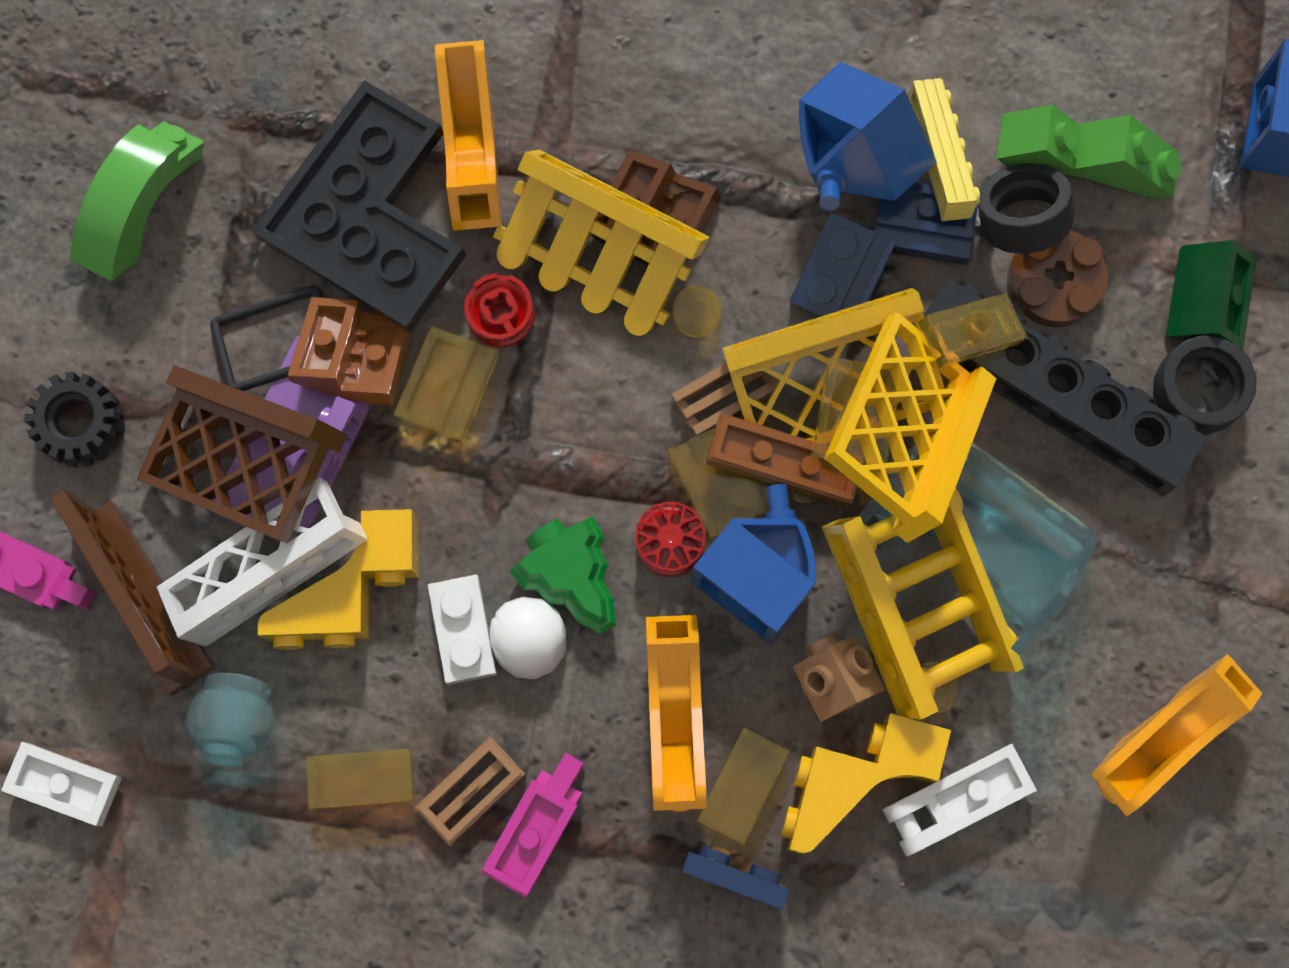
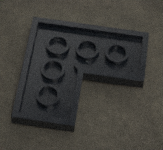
M364 80L252 230L253 234L258 240L355 300H359L360 303L408 333H411L466 257V253L461 246L392 206L444 135L441 125Z

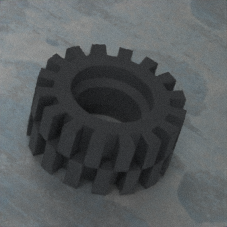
M65 372L66 379L64 380L58 375H54L49 378L52 386L46 388L40 384L35 389L41 394L38 401L31 397L28 400L27 406L33 410L32 414H25L24 422L31 426V429L26 430L29 438L36 442L35 446L58 463L61 464L63 462L69 467L77 468V463L85 467L94 465L92 459L95 457L101 461L109 457L105 450L109 446L116 450L120 444L115 439L116 433L124 435L125 426L120 422V419L125 418L124 410L118 406L120 401L101 382L96 381L90 375L82 373V376L79 377L75 372ZM74 403L89 405L93 414L90 428L78 437L63 436L58 427V419L62 411Z

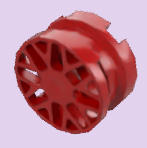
M493 273L483 276L473 283V288L468 296L465 297L464 311L470 329L478 340L489 346L504 348L516 345L527 337L533 327L535 311L530 292L521 280L512 275L503 276Z
M664 502L654 505L642 515L636 526L635 543L639 559L649 571L659 576L677 577L687 574L693 569L704 553L706 532L702 519L692 508L677 502Z

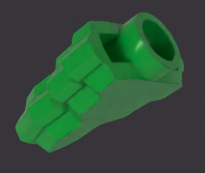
M594 516L568 528H565L560 519H555L533 532L525 541L531 552L509 570L525 592L537 591L548 604L566 606L579 624L601 636L616 627L613 597L603 582L608 564L600 548L605 541V537Z

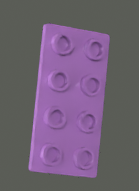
M299 336L294 339L280 369L291 365ZM288 377L274 381L265 397L266 400L319 419L348 434L340 453L328 450L316 477V480L318 478L326 480L331 488L372 403L353 401L339 396L335 397L290 382ZM265 435L248 444L252 461L269 452ZM300 449L285 458L289 476L300 470L307 455V450ZM238 454L234 458L226 476L241 468ZM273 465L256 474L260 492L277 484ZM245 482L228 490L232 508L249 499ZM281 496L264 505L266 513L282 503ZM319 498L305 507L300 526L306 528L313 526L322 508ZM251 512L250 514H248L247 516H250V517L253 518L252 512ZM264 534V536H266V537H269V538H271V539H273V540H275V541L281 542V541H279V540H277V539H274V538H272V537L267 536V535Z

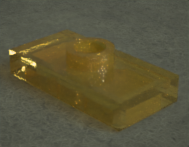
M1007 293L926 315L918 322L938 368L1018 345L1027 338Z
M743 728L707 800V809L702 810L697 822L744 845L790 751Z

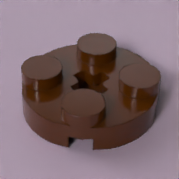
M1070 230L1069 234L1057 245L1042 252L1029 254L1015 253L1007 273V286L1013 301L1017 300L1018 304L1026 311L1024 314L1044 326L1066 327L1079 322L1081 318L1089 315L1095 309L1106 293L1108 268L1103 258L1102 247L1096 240L1086 238L1082 234ZM1054 267L1063 269L1064 273L1068 274L1070 281H1065L1059 289L1053 287L1052 279L1045 278V272H1051Z

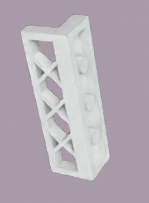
M322 478L315 480L288 544L281 541L278 550L269 556L258 554L264 534L245 527L157 586L178 638L205 647L210 645L368 540L361 524L343 515L326 480ZM319 498L327 517L311 528L300 526L305 507ZM283 502L266 513L269 525L275 527L284 507ZM233 555L242 556L243 559L237 577L228 583L219 582L218 578L224 561ZM192 582L201 583L202 587L197 603L184 611L177 592Z

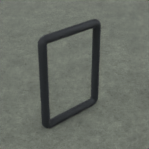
M315 285L307 286L217 316L211 320L210 328L226 385L247 391L288 377L290 366L236 384L220 325L311 295L323 298L319 287Z

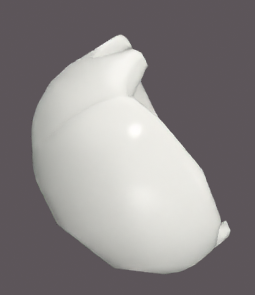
M522 596L505 602L496 611L490 625V644L498 664L515 678L537 679L553 672L565 656L567 650L566 629L559 611L548 604V602L541 598Z

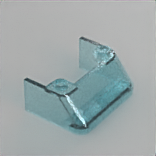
M972 442L956 489L962 498V513L987 576L1000 585L995 596L1003 616L1010 622L1023 626L1010 648L1019 655L1070 594L1096 547V539L1090 529L1080 520ZM916 444L908 451L910 461L919 460L920 456ZM890 473L888 479L892 490L903 498L905 492L899 474ZM871 498L859 516L862 522L867 524L874 515L878 521H881L893 514ZM934 528L929 531L931 534L937 537Z

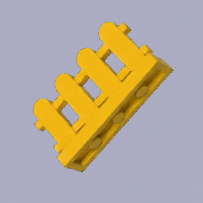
M540 149L526 151L517 170L527 174L529 179L527 183L522 180L517 181L513 193L521 196L507 228L504 226L497 227L493 235L494 238L501 241L497 249L499 263L507 269H515L524 265L529 256L542 262L539 280L541 285L549 291H558L566 287L571 278L586 285L581 301L584 308L591 313H601L607 310L613 300L628 307L624 317V325L628 332L633 335H645L654 328L656 322L664 326L671 313L665 311L663 307L677 278L686 281L692 271V268L684 265L686 259L692 260L702 255L710 237ZM558 191L572 198L570 205L555 198ZM550 211L562 217L563 220L548 250L535 242ZM601 213L616 220L613 227L598 220ZM593 233L606 240V243L591 272L577 264ZM644 235L659 243L656 250L641 242ZM634 255L649 262L635 294L620 287Z

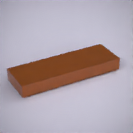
M723 413L719 415L705 464L772 485L785 484L788 490L846 508L852 505L857 487L854 482L824 459L829 446ZM849 453L859 463L863 464L864 457Z

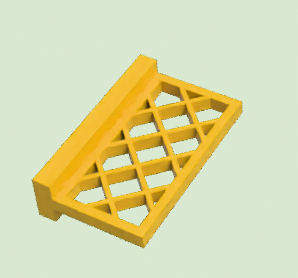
M913 288L906 289L723 347L722 350L744 420L763 425L768 414L793 426L790 432L791 435L797 436L799 430L810 435L803 439L819 444L831 442L857 382L845 405L820 394V391L833 368L856 380L860 378V374L837 363L843 348L847 343L857 340L873 348L875 342L866 337L879 334L886 317L894 311L899 312L930 339L923 316L924 309L919 292ZM835 348L830 359L819 353ZM809 355L827 364L814 389L789 377L797 360ZM787 363L783 373L771 368ZM931 367L938 388L945 389L940 372L935 367ZM906 368L907 375L909 376V374H910V372L912 371V369H914V370H916V369H915V368ZM764 371L779 379L766 405L747 395L742 380L743 376ZM785 383L810 395L797 421L772 408ZM895 385L892 391L885 388L886 392H897ZM816 399L841 411L832 429L818 432L803 424ZM927 401L917 402L921 414L930 411ZM750 404L762 410L757 422H755ZM903 407L893 409L896 421L906 419ZM878 414L868 417L871 428L882 426Z
M894 311L886 317L824 459L896 517V521L892 531L908 543L943 523L996 378L982 366L969 373L899 312ZM895 335L907 344L911 357H901L894 338ZM931 367H935L950 380L947 389L938 388ZM906 368L916 369L923 390L913 391ZM880 370H890L897 392H886ZM917 401H927L934 420L933 424L924 423ZM891 403L902 404L909 426H898ZM865 405H875L882 425L881 428H871L864 409ZM913 436L920 456L919 460L910 461L902 437ZM875 439H887L894 462L883 463ZM859 440L867 465H862L845 451L849 441ZM887 473L899 474L905 492L903 498L892 490Z

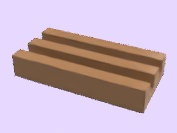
M727 363L671 394L673 402L696 439L715 429L721 413L733 417L742 413L739 401L737 400L701 422H698L695 417L736 393L733 382L726 384L690 406L686 402L731 376ZM764 371L743 376L744 387L760 378L765 385L748 394V396L760 402L770 397L778 382L777 378L774 379L772 375Z
M490 736L428 794L415 809L449 846H452L526 774ZM492 753L497 760L436 816L431 808L484 758ZM505 767L510 774L449 830L444 824Z

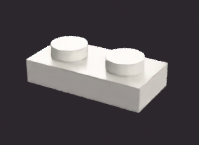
M478 575L427 584L446 684L452 685L497 675Z
M21 742L1 791L89 824L103 826L122 777L30 743Z

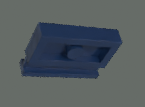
M915 182L896 201L879 198L874 231L897 242L892 253L967 265L970 260L971 242L978 205L975 207L972 218L942 221L933 186Z
M831 212L791 296L790 302L819 316L869 302L897 242Z
M703 845L699 855L688 852L681 871L682 873L775 908L784 909L790 889L779 885L782 877L781 874L752 864L749 874L729 867L732 856Z

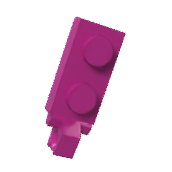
M0 531V588L46 609L50 607L56 610L63 599L88 611L96 592L72 581L77 569L71 567V564Z
M565 753L553 775L541 770L537 779L532 780L483 866L481 873L525 898L529 896L579 806L577 803L582 792L573 788V785L585 763Z

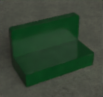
M1234 240L1181 246L1166 335L1174 340L1190 339L1202 335L1222 337L1238 345L1243 350L1257 258Z

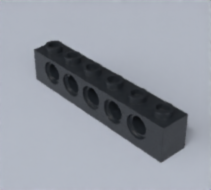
M951 278L947 279L923 315L932 342L969 373L981 366L984 367L996 378L992 389L994 392L1162 497L1178 486L1208 438L1196 431L1197 426L1193 421L1180 414H1169L1153 404V398L1145 391L1133 386L1127 388L1111 378V373L1103 365L1092 360L1083 361L1068 351V346L1059 338L1047 333L1039 334L1025 325V319L1017 312L1006 307L997 308L983 299L984 295L975 286L964 281L957 283ZM969 322L980 325L985 332V338H970L964 332L962 325ZM1015 348L1023 352L1027 359V365L1017 366L1012 364L1007 359L1005 350ZM1056 374L1065 378L1069 385V392L1062 393L1054 390L1048 382V375ZM1091 401H1102L1107 404L1111 410L1112 418L1105 420L1097 417L1092 411ZM1135 427H1143L1151 432L1154 437L1153 447L1144 446L1136 439Z

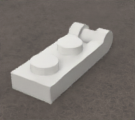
M1010 744L883 808L882 811L888 822H894L903 840L899 844L907 857L1037 791L1013 744ZM926 806L935 824L921 830L912 812Z

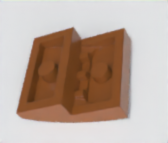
M311 297L287 376L290 382L335 397L339 396L353 401L393 406L412 332L408 333L378 313L362 312L359 300Z

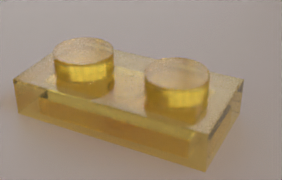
M399 749L307 756L308 809L415 802L412 750Z

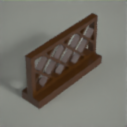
M173 365L166 384L177 389L137 480L288 544L328 450L340 453L348 434L314 417ZM189 405L194 406L198 424L183 432L181 422ZM230 421L233 438L217 447L213 430ZM265 435L269 452L252 461L248 444ZM202 437L205 454L190 462L186 446ZM300 449L307 450V455L300 470L289 476L285 458ZM237 451L241 468L224 477L221 460ZM174 453L178 470L163 479L158 478L157 476L165 458ZM273 465L277 484L260 492L256 474ZM209 467L213 484L197 493L193 476ZM245 482L249 499L232 508L228 490ZM281 496L284 507L275 527L268 524L264 505ZM252 512L253 518L247 515Z
M64 489L51 496V501L165 692L170 696H174L216 669L202 645L177 637L157 589V586L163 583L118 506L110 500L94 509Z

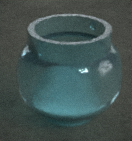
M214 673L206 677L203 690L199 691L193 698L185 720L186 734L192 744L202 751V759L213 764L234 767L242 765L244 758L254 757L264 750L271 740L275 727V713L270 704L272 690L269 685L253 677L234 673Z

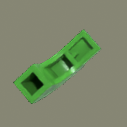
M165 121L152 130L139 124L131 129L109 153L85 195L73 232L70 261L111 282L139 261L144 228L154 203L164 188L176 176L202 158L204 141L185 132L181 127L171 125Z

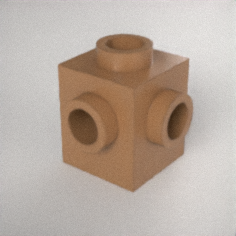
M834 634L823 638L806 648L810 657L792 666L801 683L802 690L809 698L820 722L845 712L885 691L873 667L872 658L863 647L858 635L837 642Z

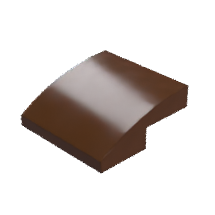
M632 150L628 151L610 185L701 233L704 231L721 198L717 187L677 174L670 163ZM602 213L598 218L599 221L613 227L616 221ZM593 233L591 234V237L603 244L606 243V240ZM645 235L641 240L642 243L655 250L659 244ZM634 255L633 259L649 265V262Z

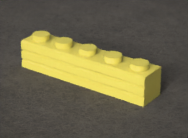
M941 78L913 81L909 101L937 161L928 172L942 221L972 218L976 205L980 203V192L978 187L973 186L972 165L970 162H966L964 156L966 150L965 141L963 138H959L957 132L958 117L956 113L952 114L950 108L951 93L949 90H945Z

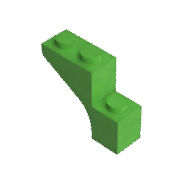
M1052 104L1006 113L1002 116L996 159L1007 167L1026 163L1047 165L1060 171L1063 175L1086 178L1153 199L1174 198L1176 179L1181 173L1180 153L1132 115L1078 124Z

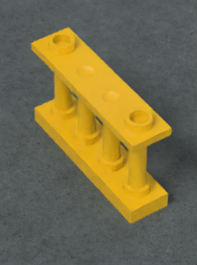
M956 488L943 523L934 528L942 549L889 574L882 571L875 551L878 544L898 536L892 531L896 521L894 515L870 526L864 524L860 516L838 519L822 526L897 715L910 719L922 720L938 712L939 710L933 698L935 689L987 663L990 670L995 672L1016 673L1024 669L1019 656L1020 644L1018 638L1007 626L963 516V501ZM950 568L961 597L908 622L902 620L894 601L896 593ZM969 616L980 644L927 670L921 668L914 651L916 641Z

